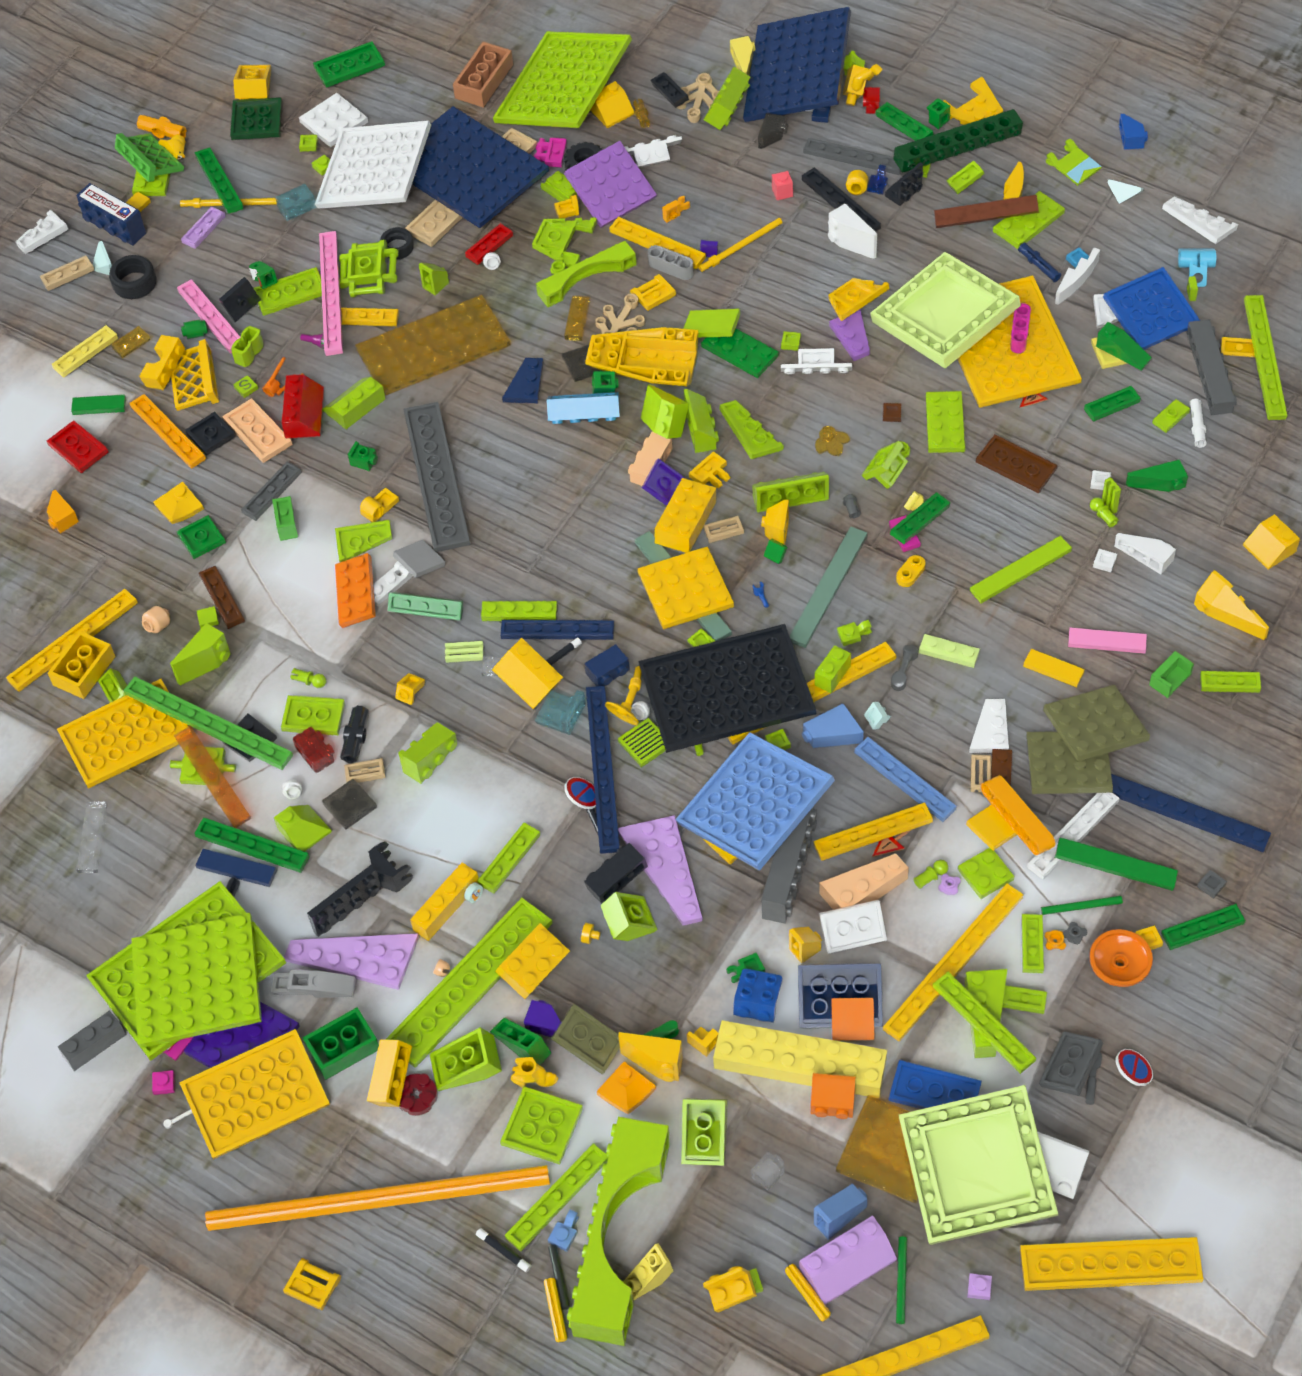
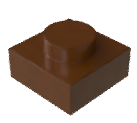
M883 403L884 422H901V403Z

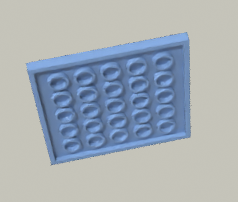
M749 732L675 820L679 825L760 871L835 779L823 770Z

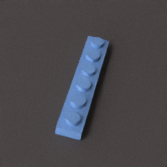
M869 737L855 748V754L919 804L925 803L929 812L940 821L944 822L956 810L955 804Z

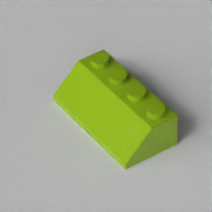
M815 472L808 475L752 484L753 499L757 513L767 511L768 508L783 500H789V507L829 500V475L825 472Z

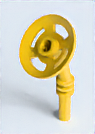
M640 666L635 668L625 702H622L621 705L614 702L605 703V707L611 713L632 725H638L639 723L636 716L631 712V705L641 687L642 673Z

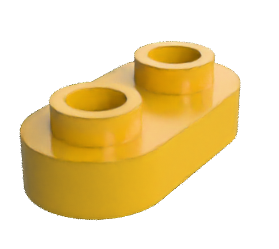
M919 555L910 556L897 572V583L902 587L912 586L925 570V559Z

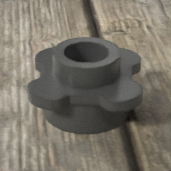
M1071 922L1069 928L1063 931V935L1070 943L1078 945L1081 943L1083 936L1087 935V929L1079 927L1076 922Z

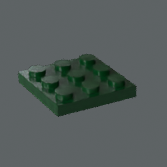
M281 97L233 100L230 129L231 140L280 137Z

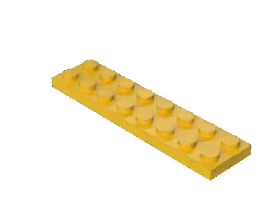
M1197 1237L1020 1245L1025 1291L1202 1283L1204 1280Z

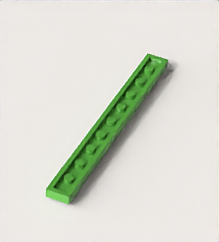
M135 676L124 689L125 695L280 770H283L293 757L292 751Z

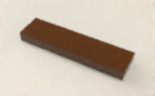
M213 566L199 572V576L226 627L230 629L245 622L217 567Z

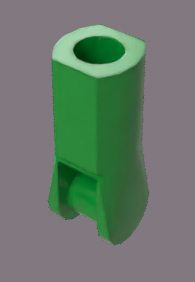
M670 1020L643 1035L667 1039L674 1038L679 1034L678 1023Z

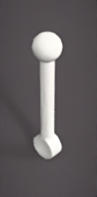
M190 1109L172 1120H165V1128H171L173 1123L190 1115L192 1110Z

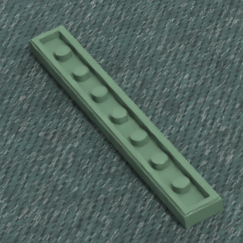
M854 527L849 528L790 634L792 643L804 648L807 647L868 535L867 532Z
M650 531L634 539L637 547L651 564L672 558L662 545L655 544V536ZM717 613L696 619L715 641L723 640L732 635V631Z

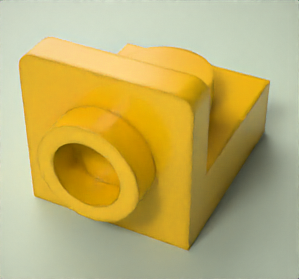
M408 673L397 682L395 698L412 705L414 703V696L424 686L425 679Z

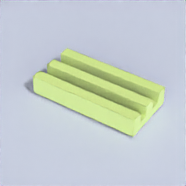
M483 641L445 643L446 663L484 660Z

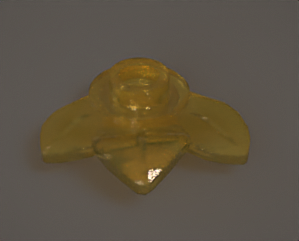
M825 426L819 432L815 448L819 454L828 451L833 456H840L843 453V444L850 442V438L845 432L836 431L832 426Z

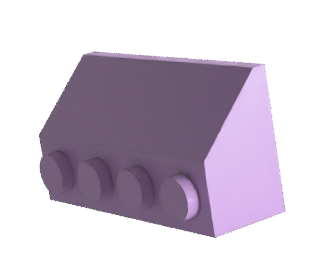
M871 1216L799 1261V1270L826 1305L897 1261V1258L885 1232L876 1219Z

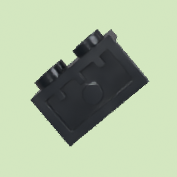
M920 162L885 191V197L899 206L909 201L911 196L919 192L923 186V164Z

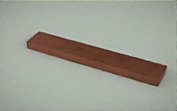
M1037 195L934 210L936 228L1039 213Z

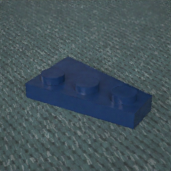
M543 358L524 359L502 397L503 402L538 404Z

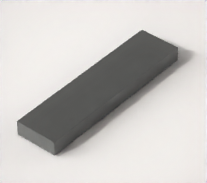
M287 461L241 509L242 513L257 521L273 504L272 499H277L302 473L301 469Z

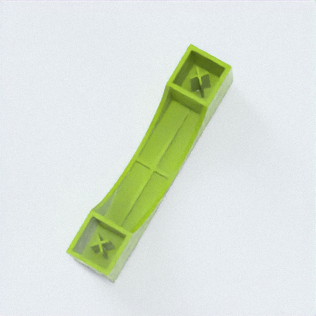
M618 1117L617 1124L613 1123L611 1136L613 1140L612 1144L608 1143L606 1156H608V1161L602 1167L601 1176L604 1177L603 1182L599 1183L597 1188L598 1204L594 1203L592 1216L594 1220L593 1224L588 1226L587 1237H589L588 1245L584 1244L582 1257L584 1262L578 1268L577 1278H579V1284L574 1286L572 1293L574 1305L569 1307L567 1320L574 1337L625 1346L634 1307L632 1289L617 1277L607 1262L604 1254L605 1236L613 1215L627 1198L644 1187L662 1182L670 1147V1134L668 1125Z

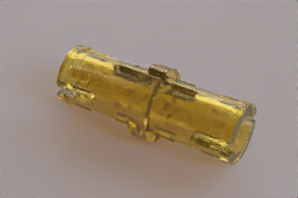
M638 99L639 104L634 100L635 116L639 120L640 126L645 128L644 123H646L647 127H649L648 111L644 107L643 100Z

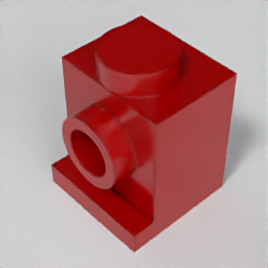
M865 87L863 107H866V114H875V111L879 108L880 88Z

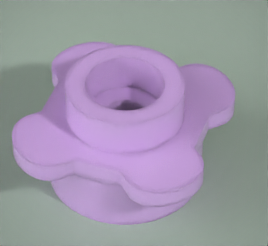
M943 874L941 876L942 882L938 886L939 891L947 895L957 894L958 884L961 883L960 878Z

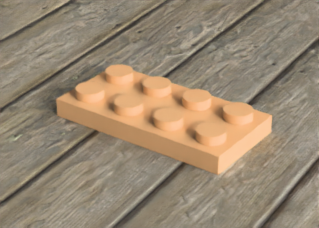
M252 398L222 416L224 422L262 463L293 445L291 439L284 437V432Z

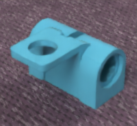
M1179 248L1178 267L1189 268V276L1201 273L1203 279L1197 283V286L1205 287L1207 284V268H1215L1216 250L1214 248Z

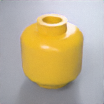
M862 170L851 171L846 181L848 192L853 195L863 194L868 187L869 179L867 174Z

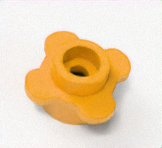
M1053 930L1045 933L1044 937L1047 939L1046 949H1065L1066 944L1064 943L1062 931Z

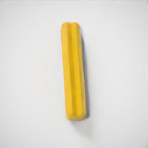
M790 1264L785 1268L786 1275L821 1321L827 1320L831 1316L829 1309L796 1265Z
M548 1278L544 1280V1286L556 1342H564L567 1340V1334L555 1278Z

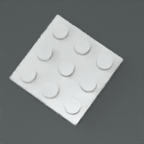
M338 93L299 117L300 123L317 135L329 147L336 144L341 128L362 127L368 123V117Z

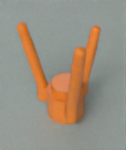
M285 357L281 359L271 378L262 388L264 393L270 397H274L275 394L280 396L285 390V385L280 388V382L275 379L286 359Z

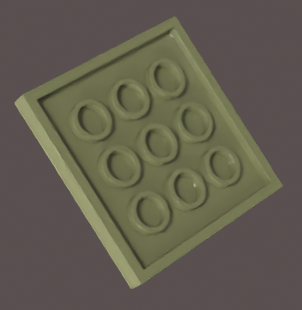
M1115 685L1044 705L1043 711L1077 762L1143 743L1150 739V734Z
M1027 732L1026 739L1032 794L1112 793L1113 785L1108 753L1077 762L1058 732Z

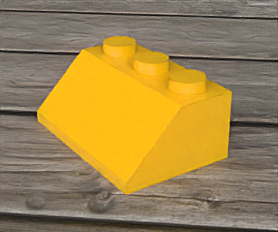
M523 638L510 648L492 669L532 709L563 678Z

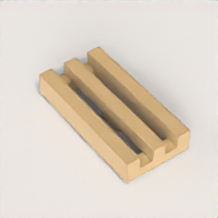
M739 516L703 525L709 543L744 534Z
M991 755L971 756V792H975V790L982 792L983 760H987V781L991 779ZM976 760H979V785H975Z
M382 758L344 765L347 785L386 778Z

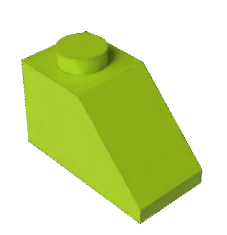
M419 264L422 287L436 296L449 284L447 271L435 264Z

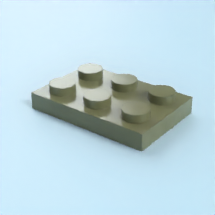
M575 1004L570 1007L551 1038L601 1074L605 1073L620 1048L619 1034Z

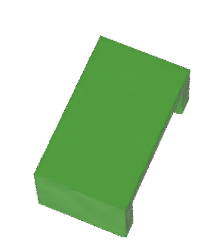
M291 497L272 499L280 541L298 538Z
M1175 651L1151 675L1149 686L1169 698L1192 674L1194 664Z

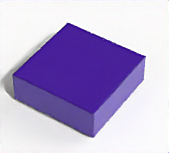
M701 240L700 251L705 253L706 257L718 255V242Z

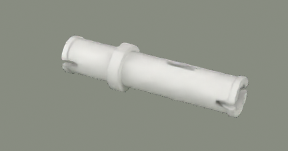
M1192 399L1190 401L1193 423L1191 430L1194 435L1195 446L1201 448L1207 444L1202 402L1199 399Z

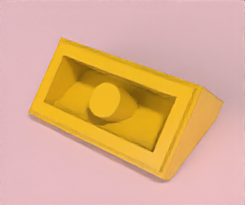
M1221 338L1220 353H1223V355L1255 358L1252 339Z

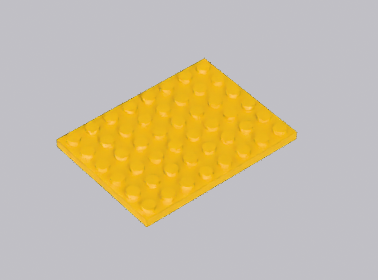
M1034 276L999 283L1018 295L1020 303H1025L1031 308L1027 345L1023 353L1017 354L1010 349L1013 312L958 358L978 407L981 408L1081 383L1082 378Z

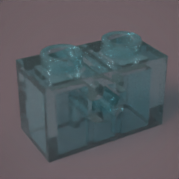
M306 184L275 197L278 210L286 221L317 208L314 195Z

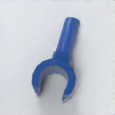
M760 582V588H756L753 584L754 595L759 596L765 608L769 607L764 595V584Z

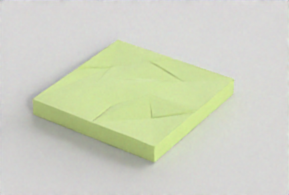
M944 252L870 314L873 323L946 369L983 336L1019 308L1021 304L1018 295Z
M1025 1085L899 1114L930 1245L1059 1216Z

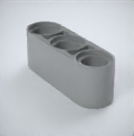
M653 245L648 249L650 267L682 280H689L693 277V260L658 245Z

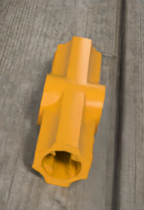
M145 115L138 117L137 128L152 132L157 138L162 139L165 136L172 138L175 135H181L184 139L186 137V127L171 123L166 117H160L159 119Z

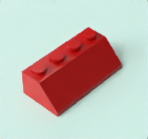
M304 374L286 375L282 412V427L285 438L321 436L324 387Z

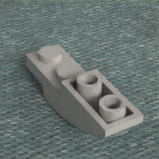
M290 970V973H274L271 992L274 995H313L315 998L353 997L356 978L345 974L324 971Z

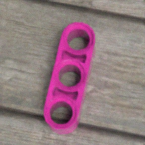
M1020 303L1021 306L1014 311L1010 349L1017 354L1023 353L1027 345L1031 308L1025 303Z

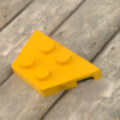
M852 278L828 294L829 301L839 319L843 321L889 290V283L884 282L883 285H876L872 280Z

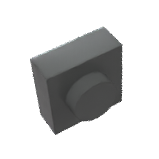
M1209 870L1200 880L1197 887L1214 899L1226 886L1227 881Z

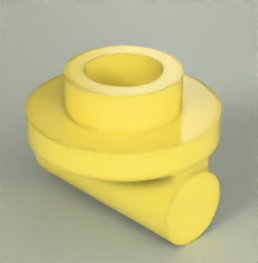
M914 491L904 507L907 510L914 511L924 503L923 496Z

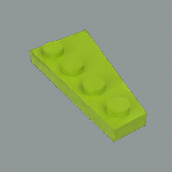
M734 400L720 404V412L750 459L783 450L784 445L781 442H777L774 439V435L770 432H766L758 420L752 419L750 417L751 414L739 402Z

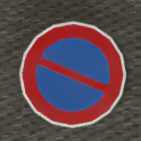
M572 777L567 780L564 785L565 793L575 805L584 809L596 807L595 790L591 782L581 777Z
M1123 1049L1117 1054L1116 1065L1125 1079L1137 1086H1145L1151 1082L1153 1070L1145 1057L1132 1049Z

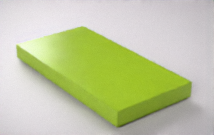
M317 267L278 279V283L264 290L260 286L254 287V290L261 299L258 305L262 315L265 316L321 297V276Z

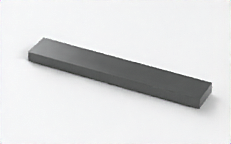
M808 138L803 149L804 154L899 175L901 172L892 156Z

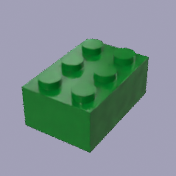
M358 1007L303 1037L306 1049L325 1080L377 1052L379 1047L376 1036Z

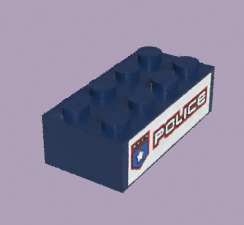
M91 183L76 195L84 220L95 224L99 229H104L110 235L120 238L124 243L127 242L134 246L146 234L140 211Z

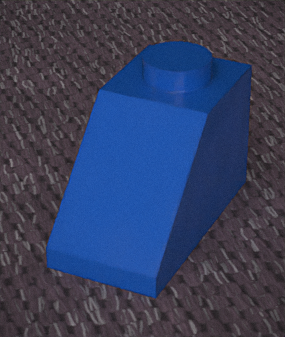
M1124 113L1120 114L1119 130L1123 149L1144 148L1145 141L1148 140V133L1144 131L1143 124Z

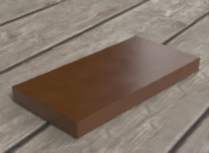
M995 434L976 457V463L1038 494L1058 467V465Z

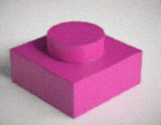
M173 1070L152 1073V1092L154 1095L175 1093V1073Z

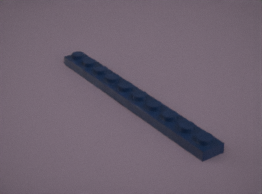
M605 686L586 687L600 854L617 853L620 847L608 714L605 707Z
M1111 774L1112 793L1119 797V799L1264 853L1271 832Z

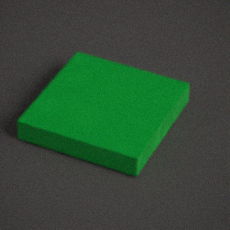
M209 515L176 531L193 559L226 543Z

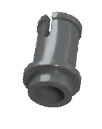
M849 494L843 498V505L846 506L849 517L855 519L861 515V512L856 503L857 498L853 494Z

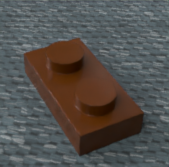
M992 749L991 779L1000 775L1011 786L1012 750Z

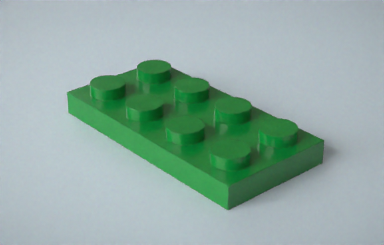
M371 41L314 62L313 65L327 88L384 67L385 61Z
M736 328L733 336L706 337L701 342L702 348L756 378H759L779 356L777 350Z

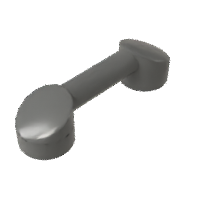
M914 645L904 646V657L899 670L891 677V687L896 691L905 689L907 680L905 673L910 661L918 657L919 649Z

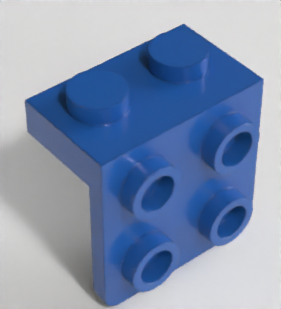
M743 969L734 997L733 1015L774 1023L782 976Z

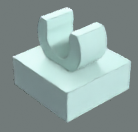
M873 702L864 714L872 729H879L891 717L886 714V708L882 707L879 702Z

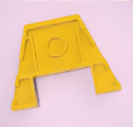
M982 76L970 84V88L978 96L956 109L946 100H943V102L950 105V119H957L963 125L1003 112L1002 107Z

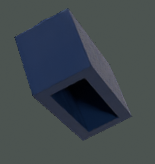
M616 644L584 663L586 675L596 686H607L612 680L625 675L630 670L629 659Z

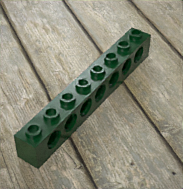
M1014 109L897 146L894 149L893 160L902 173L907 172L920 162L923 166H927L930 163L942 161L995 142L1016 137L1022 132L1023 121Z

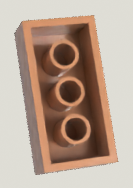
M482 42L453 83L455 99L484 108L513 66L512 50Z

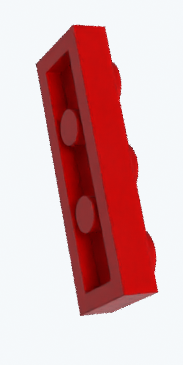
M500 223L465 252V256L475 264H480L486 254L494 252L513 236V231Z

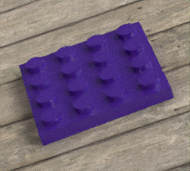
M260 1001L262 1022L194 1036L184 1052L189 1057L212 1068L294 1029L297 1031L300 1025L297 1021Z

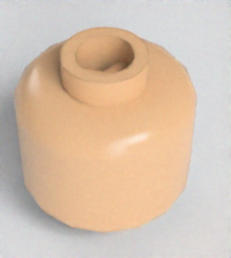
M153 606L142 616L144 629L152 633L162 631L170 624L169 612L160 606Z

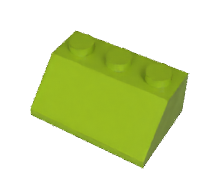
M372 377L362 378L326 405L323 411L344 429H348L385 400L383 386Z
M683 389L684 401L689 403L686 419L695 453L716 450V442H719L718 432L713 429L715 428L714 417H710V414H712L711 405L707 404L704 396L689 389Z

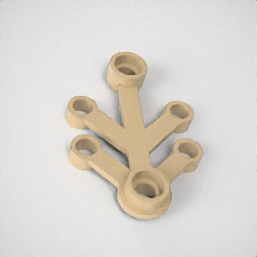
M701 73L698 75L695 83L681 88L688 95L689 100L677 108L685 109L687 103L695 100L693 108L687 111V117L691 123H697L700 120L702 100L710 109L719 92L712 85V78L709 74ZM698 88V91L690 94V91ZM705 89L712 94V99L705 93Z
M631 293L625 296V307L618 318L614 314L612 305H605L603 307V313L605 316H608L612 328L608 330L604 317L596 318V327L601 330L602 334L615 333L620 329L633 325L637 327L645 325V318L642 315L625 320L630 311L638 306L637 295ZM630 327L627 329V331L637 330L634 327Z

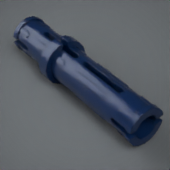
M1026 242L1020 245L1018 251L1028 259L1030 264L1038 267L1053 282H1057L1060 279L1061 273L1044 260L1038 251H1034Z

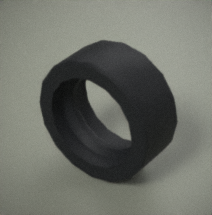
M400 227L388 229L380 238V240H386L387 249L393 248L388 246V243L393 240L401 239L406 241L403 246L395 248L399 251L396 260L406 258L413 251L411 233Z

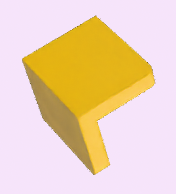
M699 1027L694 1034L690 1031L687 1033V1043L707 1057L716 1047L719 1033L714 1029L708 1032L704 1028Z

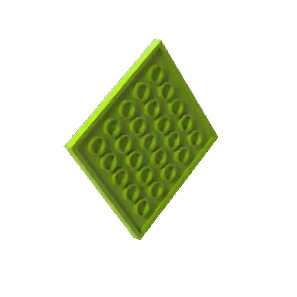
M250 913L131 938L137 1038L140 1048L262 1022L253 922Z

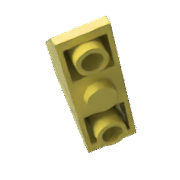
M659 1243L651 1248L623 1281L624 1284L632 1289L633 1300L663 1284L673 1272L671 1263Z

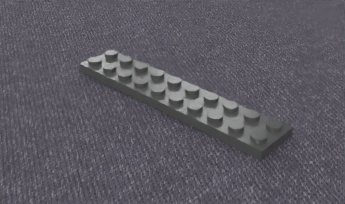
M434 402L404 408L434 551L439 552L470 545L469 535L439 403Z

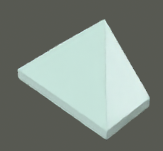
M1108 180V184L1119 204L1143 192L1144 189Z
M99 241L93 261L94 271L109 275L112 264L103 242Z

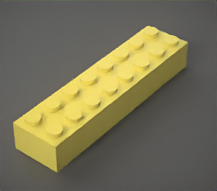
M722 1020L713 1063L714 1069L812 1086L813 1073L856 1077L855 1094L880 1098L887 1061V1050Z

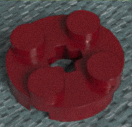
M411 1074L406 1076L399 1108L413 1116L429 1112L432 1109L431 1106L438 1098L434 1081L427 1074ZM414 1091L422 1092L417 1099L411 1096Z

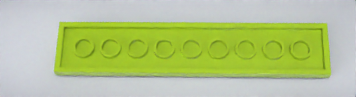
M521 898L385 1040H400L412 1045L409 1063L416 1068L499 981L501 977L495 971L540 923L548 929L553 924L552 919Z

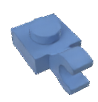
M570 1209L564 1224L556 1223L548 1238V1243L568 1252L577 1235V1230L573 1229L579 1219L577 1212Z

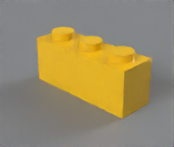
M380 1040L367 1097L368 1102L382 1107H399L412 1045L400 1040Z

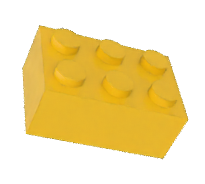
M79 631L49 670L48 676L53 686L85 699L116 656L111 644Z
M540 923L503 961L495 972L519 995L526 999L565 958L570 950Z

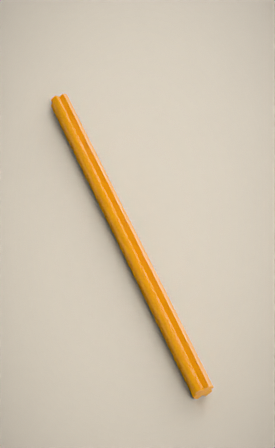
M547 1165L212 1210L205 1212L206 1228H208V1231L550 1185Z

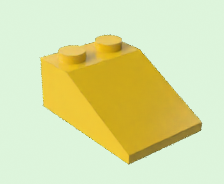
M239 65L233 79L235 99L268 98L271 65Z
M619 1032L620 1052L623 1056L663 1081H679L683 1061L681 1040Z

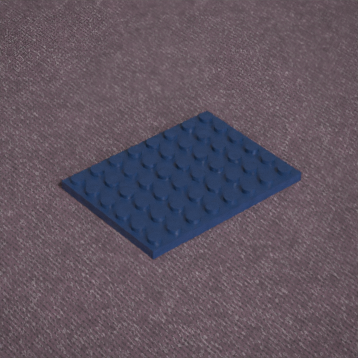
M850 7L808 14L757 26L755 51H753L750 70V85L747 89L743 114L745 122L839 104L851 16Z
M452 106L431 123L412 185L478 228H481L549 172V166Z

